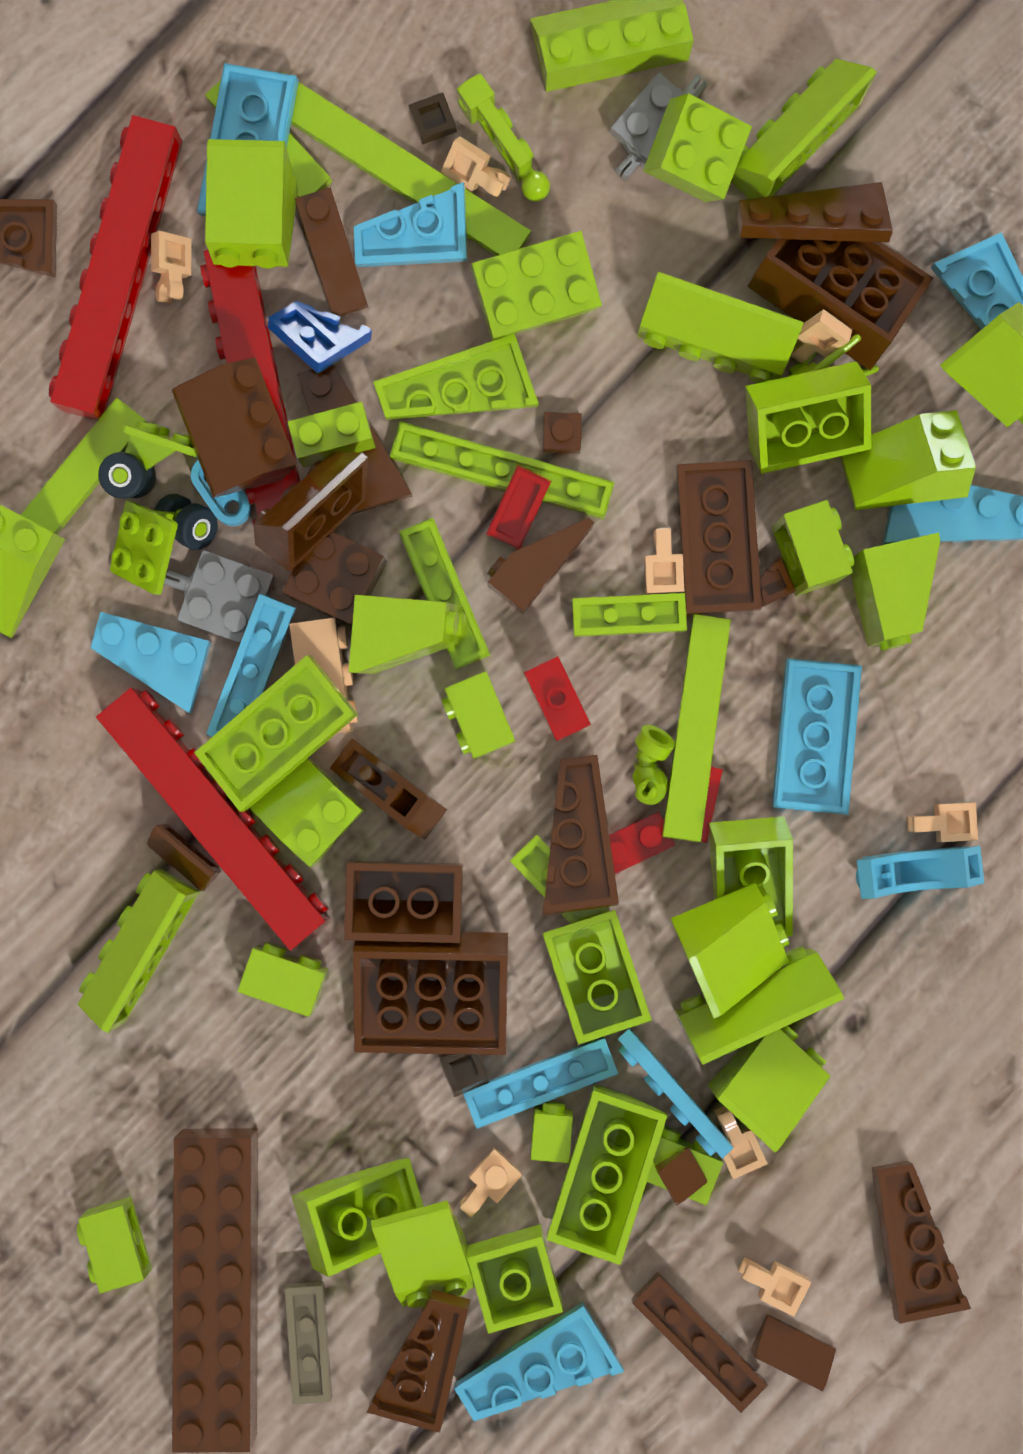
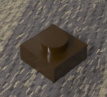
M443 92L408 105L422 145L457 132L456 124Z
M449 1054L439 1058L440 1065L454 1097L489 1082V1077L479 1054Z

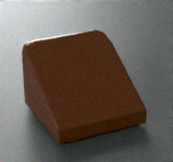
M689 1147L655 1165L657 1173L676 1206L684 1202L708 1182Z

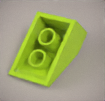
M957 410L916 415L872 434L870 450L840 456L855 510L968 497L976 469Z
M0 505V633L13 638L65 539Z
M309 757L250 807L261 821L309 867L315 866L365 811L356 800Z
M785 817L709 823L713 899L715 900L756 883L762 896L770 894L778 912L777 916L772 917L774 924H781L787 937L793 936V837Z
M615 910L542 933L578 1045L652 1021Z
M408 1157L334 1178L291 1196L312 1268L327 1277L380 1254L371 1227L372 1220L424 1207L410 1158Z
M448 1200L371 1221L372 1231L394 1293L403 1307H423L433 1289L456 1296H463L468 1292V1289L475 1288L467 1260L469 1244Z

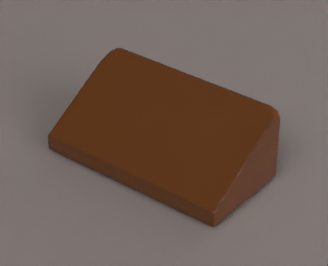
M159 824L152 829L147 842L149 848L199 890L205 891L221 873L219 867L169 825Z
M768 1314L751 1346L752 1353L756 1359L816 1389L824 1390L835 1356V1347Z

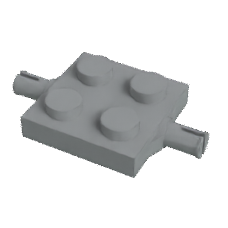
M658 72L613 124L609 133L624 146L628 154L615 169L618 176L623 172L621 179L626 181L639 165L645 166L669 100L688 93L698 97L707 88L708 84L705 79L699 84L702 76L696 75L690 84L682 90L675 87Z
M203 550L197 567L190 577L168 570L166 575L179 580V582L165 578L164 585L184 591V602L177 618L178 621L241 643L259 594L262 593L269 596L275 576Z

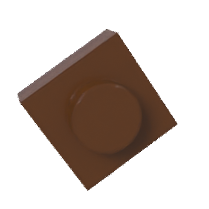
M544 412L543 452L580 453L582 413Z

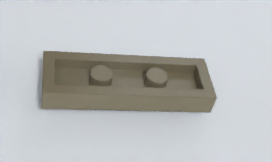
M324 1281L286 1284L285 1303L292 1404L331 1402L332 1383Z

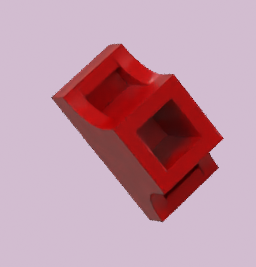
M558 656L524 672L531 693L556 742L591 725Z

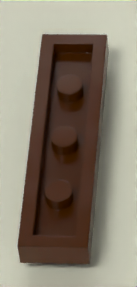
M659 1272L631 1298L632 1304L740 1413L768 1386L766 1380Z

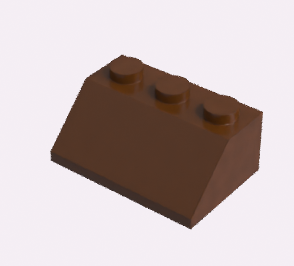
M256 358L221 364L172 389L173 396L213 498L282 481L297 465Z
M332 452L322 462H315L302 481L297 485L289 486L282 494L278 503L271 509L263 510L257 516L254 522L255 545L290 572L366 500L368 457L362 452Z
M383 861L347 862L344 940L460 943L463 864Z

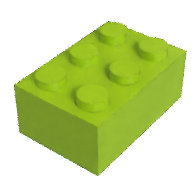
M582 231L471 264L470 270L491 341L596 311L602 306Z
M857 361L745 386L749 450L761 474L871 449V384Z

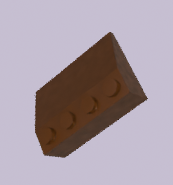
M778 239L763 259L747 287L793 319L804 323L823 309L852 329L850 339L856 334L861 336V340L845 354L871 371L896 337L933 280V277L882 242Z
M461 932L460 943L355 940L353 947L354 1052L506 1055L508 933Z

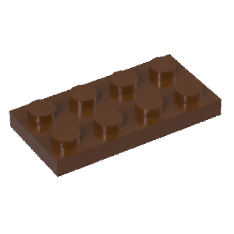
M752 460L677 464L676 478L686 615L760 611L762 606Z

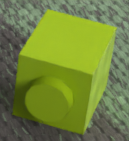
M547 1101L543 1103L542 1107L534 1106L530 1147L531 1160L569 1163L573 1114L572 1109H565L564 1103Z

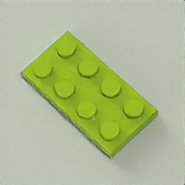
M306 655L194 753L239 812H244L352 721L358 713L313 656Z

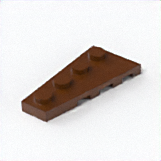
M902 1161L872 1167L894 1320L902 1324L971 1309L968 1299L963 1295L957 1281L959 1277L955 1267L949 1261L943 1246L945 1242L941 1232L935 1226L931 1216V1207L913 1163Z

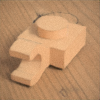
M460 136L454 140L441 170L443 175L457 184L464 182L465 189L473 192L480 185L496 197L500 195L502 190L505 191L512 178L511 175L501 169L487 166L491 155Z
M163 231L151 234V271L161 273L160 280L156 286V301L171 304L172 298L178 300L183 298L182 279L191 276L190 238Z
M823 309L803 323L796 341L798 345L793 349L790 357L802 363L813 353L817 352L825 358L837 348L849 342L852 329Z
M671 528L655 529L653 531L655 555L644 556L645 594L683 593V554L672 555Z
M976 802L934 804L935 816L906 817L907 832L936 831V842L978 840Z
M725 1106L715 1109L714 1112L724 1134L734 1147L723 1158L733 1180L767 1165L768 1163L755 1134L748 1127L740 1130L733 1113Z
M493 1147L469 1174V1178L475 1183V1186L459 1202L461 1204L459 1208L471 1218L480 1209L488 1196L498 1203L523 1175L522 1172L498 1149Z
M747 1257L743 1258L738 1268V1272L742 1273L741 1277L761 1287L758 1293L760 1300L795 1317L811 1284L808 1277L774 1261L769 1271Z

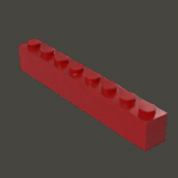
M132 115L129 127H124L120 138L121 155L119 162H115L111 168L110 183L112 186L109 197H105L101 203L100 219L102 221L99 232L93 234L90 242L91 260L88 269L85 268L81 273L79 282L81 294L78 305L74 304L70 311L69 324L71 329L68 340H64L60 346L59 361L61 364L58 375L53 376L49 385L50 402L60 411L98 421L107 410L150 259L151 234L158 230L183 143L175 126Z
M205 250L203 252L206 264L200 265V270L205 287H211L213 300L208 301V309L212 323H218L221 336L215 337L220 360L226 359V363L256 358L296 460L256 266L237 265L236 267L214 265L209 251ZM297 465L282 481L246 490L249 504L256 505L258 515L263 510L271 509L278 503L282 494L289 486L297 485L300 482Z
M129 688L99 713L96 718L291 951L330 919L325 913L329 909L316 892H313L311 895L301 884L305 880L292 863L286 866L277 856L280 849L272 838L267 834L261 836L252 826L256 823L252 814L248 810L239 812L216 780L204 768L205 766L194 753L197 749L193 747L189 750L182 742L181 738L184 736L182 730L173 720L169 718L165 721L157 712V709L160 707L157 700L147 690L141 693L138 689Z

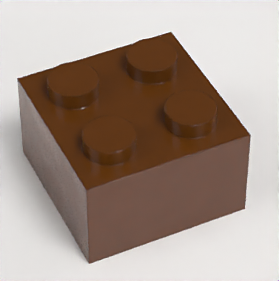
M332 531L293 568L282 592L287 597L331 618L335 617L338 621L352 627L355 595L371 596L387 561L383 555Z

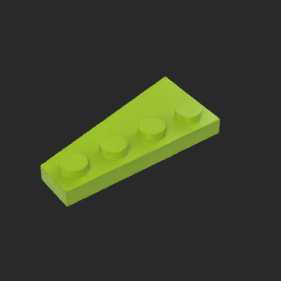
M515 333L373 382L386 420L539 407Z

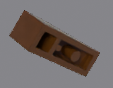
M331 187L295 198L331 313L343 316L369 308Z
M590 518L584 519L512 552L506 560L499 557L487 573L491 577L488 581V587L520 613L524 614L593 529L594 522Z
M354 739L349 741L330 767L332 771L399 824L426 840L448 810Z

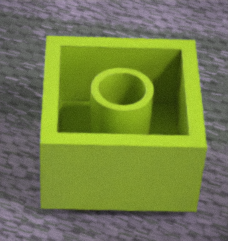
M689 93L671 98L643 172L704 202L724 200L752 126Z
M828 500L783 514L771 526L783 563L795 586V597L835 584L853 573L851 566H854L852 551L848 544L843 545L838 531L842 529L841 519L837 510L830 508Z
M541 1224L468 1245L467 1260L488 1334L563 1312L562 1297Z

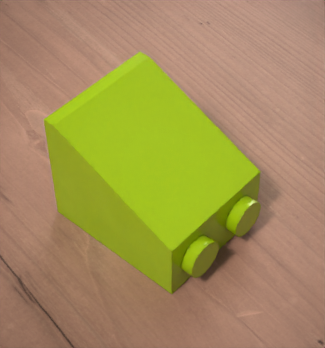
M208 139L205 243L214 265L236 267L237 265L259 266L267 269L289 266L296 210L295 198H297L298 188L285 141Z
M1020 302L999 314L940 364L941 368L1006 427H1009L1016 420H1019L1023 425V305Z
M939 532L863 549L853 556L854 566H851L853 573L850 575L867 647L879 644L880 651L901 647L912 643V635L923 632L940 545Z
M355 595L348 672L377 674L457 645L459 643V636H464L466 629V615L461 613L462 606L438 601Z
M756 883L671 918L713 1018L724 1014L789 962L784 950L785 946L790 945L782 925H775L772 917L778 915L777 909L770 894L762 896Z
M785 1026L743 1046L708 1084L717 1100L775 1153L783 1145L831 1077L822 1068L827 1062L810 1046L804 1052L794 1042L799 1036L789 1026Z

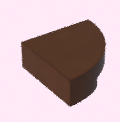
M781 557L771 563L761 575L762 607L796 592Z

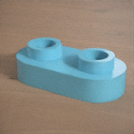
M197 460L191 469V480L216 518L227 526H239L246 522L250 517L252 505L249 504L244 490L213 498L199 460ZM232 502L239 503V510L235 514L227 512V507Z

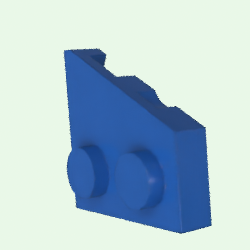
M299 301L293 302L268 317V329L317 374L371 341L372 330L369 327L361 325L360 329L357 330L340 323V316L329 312L317 311L314 307Z

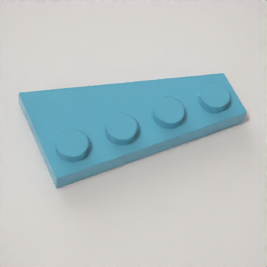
M1002 232L937 261L931 266L933 272L981 330L999 314L1016 303L1020 302L1023 305V276Z

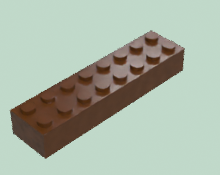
M258 1128L182 1129L174 1137L172 1453L250 1452L257 1436Z

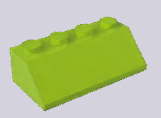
M611 0L530 18L546 92L689 61L694 41L686 5L683 0Z
M837 58L826 69L820 66L806 84L809 87L801 95L795 92L787 100L781 109L783 114L778 120L774 122L772 119H769L757 133L756 137L758 140L750 149L746 145L744 146L731 182L749 199L774 196L861 105L877 71L870 66Z
M658 272L637 337L643 338V342L653 348L663 349L666 346L678 350V354L685 359L699 361L701 358L714 363L713 366L722 372L734 373L738 371L749 375V379L752 382L761 383L782 377L804 322Z
M163 869L154 870L152 874L146 873L136 889V893L139 894L133 908L127 906L117 922V926L121 929L114 941L109 939L104 944L98 955V959L102 961L95 974L90 972L79 988V992L83 995L77 1005L106 1033L127 1021L200 893V890Z
M804 946L788 951L786 953L789 960L787 964L717 1018H713L706 1000L702 998L701 994L680 1003L682 1008L676 1010L675 1013L694 1054L702 1065L845 999L818 952L811 948L805 950Z
M595 1083L593 1084L548 1226L546 1240L621 1265L668 1116L666 1113L628 1094Z

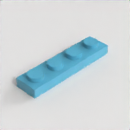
M259 594L206 735L213 737L265 692L297 607L265 594Z
M631 1028L618 1038L622 1043L618 1051L632 1067L637 1063L642 1066L648 1073L644 1078L645 1082L658 1096L664 1092L674 1104L669 1109L684 1126L691 1122L700 1134L695 1139L710 1156L717 1152L721 1158H724L734 1148L733 1144Z
M601 1037L491 1079L486 1084L464 1092L463 1095L476 1129L617 1075L618 1071L605 1037Z

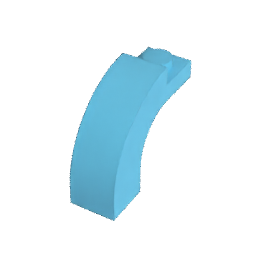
M980 846L886 853L866 856L857 860L856 883L860 888L861 899H874L917 890L968 888L984 884Z

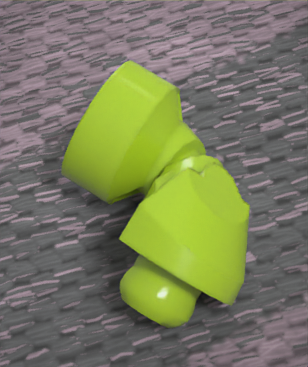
M644 725L635 738L638 750L634 758H638V762L633 763L635 771L632 777L636 788L635 797L644 804L654 805L660 803L668 791V779L655 763L657 760L663 761L668 758L675 747V742L662 729L653 725Z

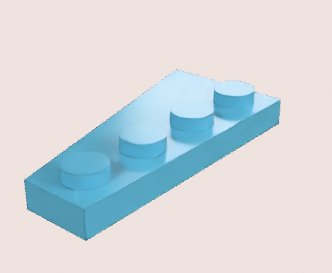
M971 485L968 497L890 506L882 545L938 532L940 542L1023 540V496Z
M581 1302L454 1383V1390L473 1421H477L519 1407L521 1403L538 1397L544 1399L556 1395V1391L574 1385L580 1387L592 1383L593 1379L608 1374L613 1376L623 1373L624 1368L584 1302Z

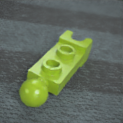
M480 73L471 77L456 89L461 98L457 101L460 109L471 125L478 121L519 182L522 181L521 190L523 195L530 201L538 202L543 200L550 191L548 177L542 172L533 170V153L531 148L523 138L519 140L516 138L511 130L513 125L506 111L502 107L499 109L495 107V93L483 75Z

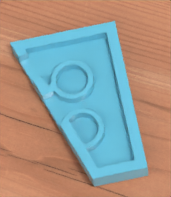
M464 182L454 185L450 190L438 195L422 198L418 203L401 210H393L355 225V265L357 267L467 262Z
M100 612L90 648L192 714L211 642Z

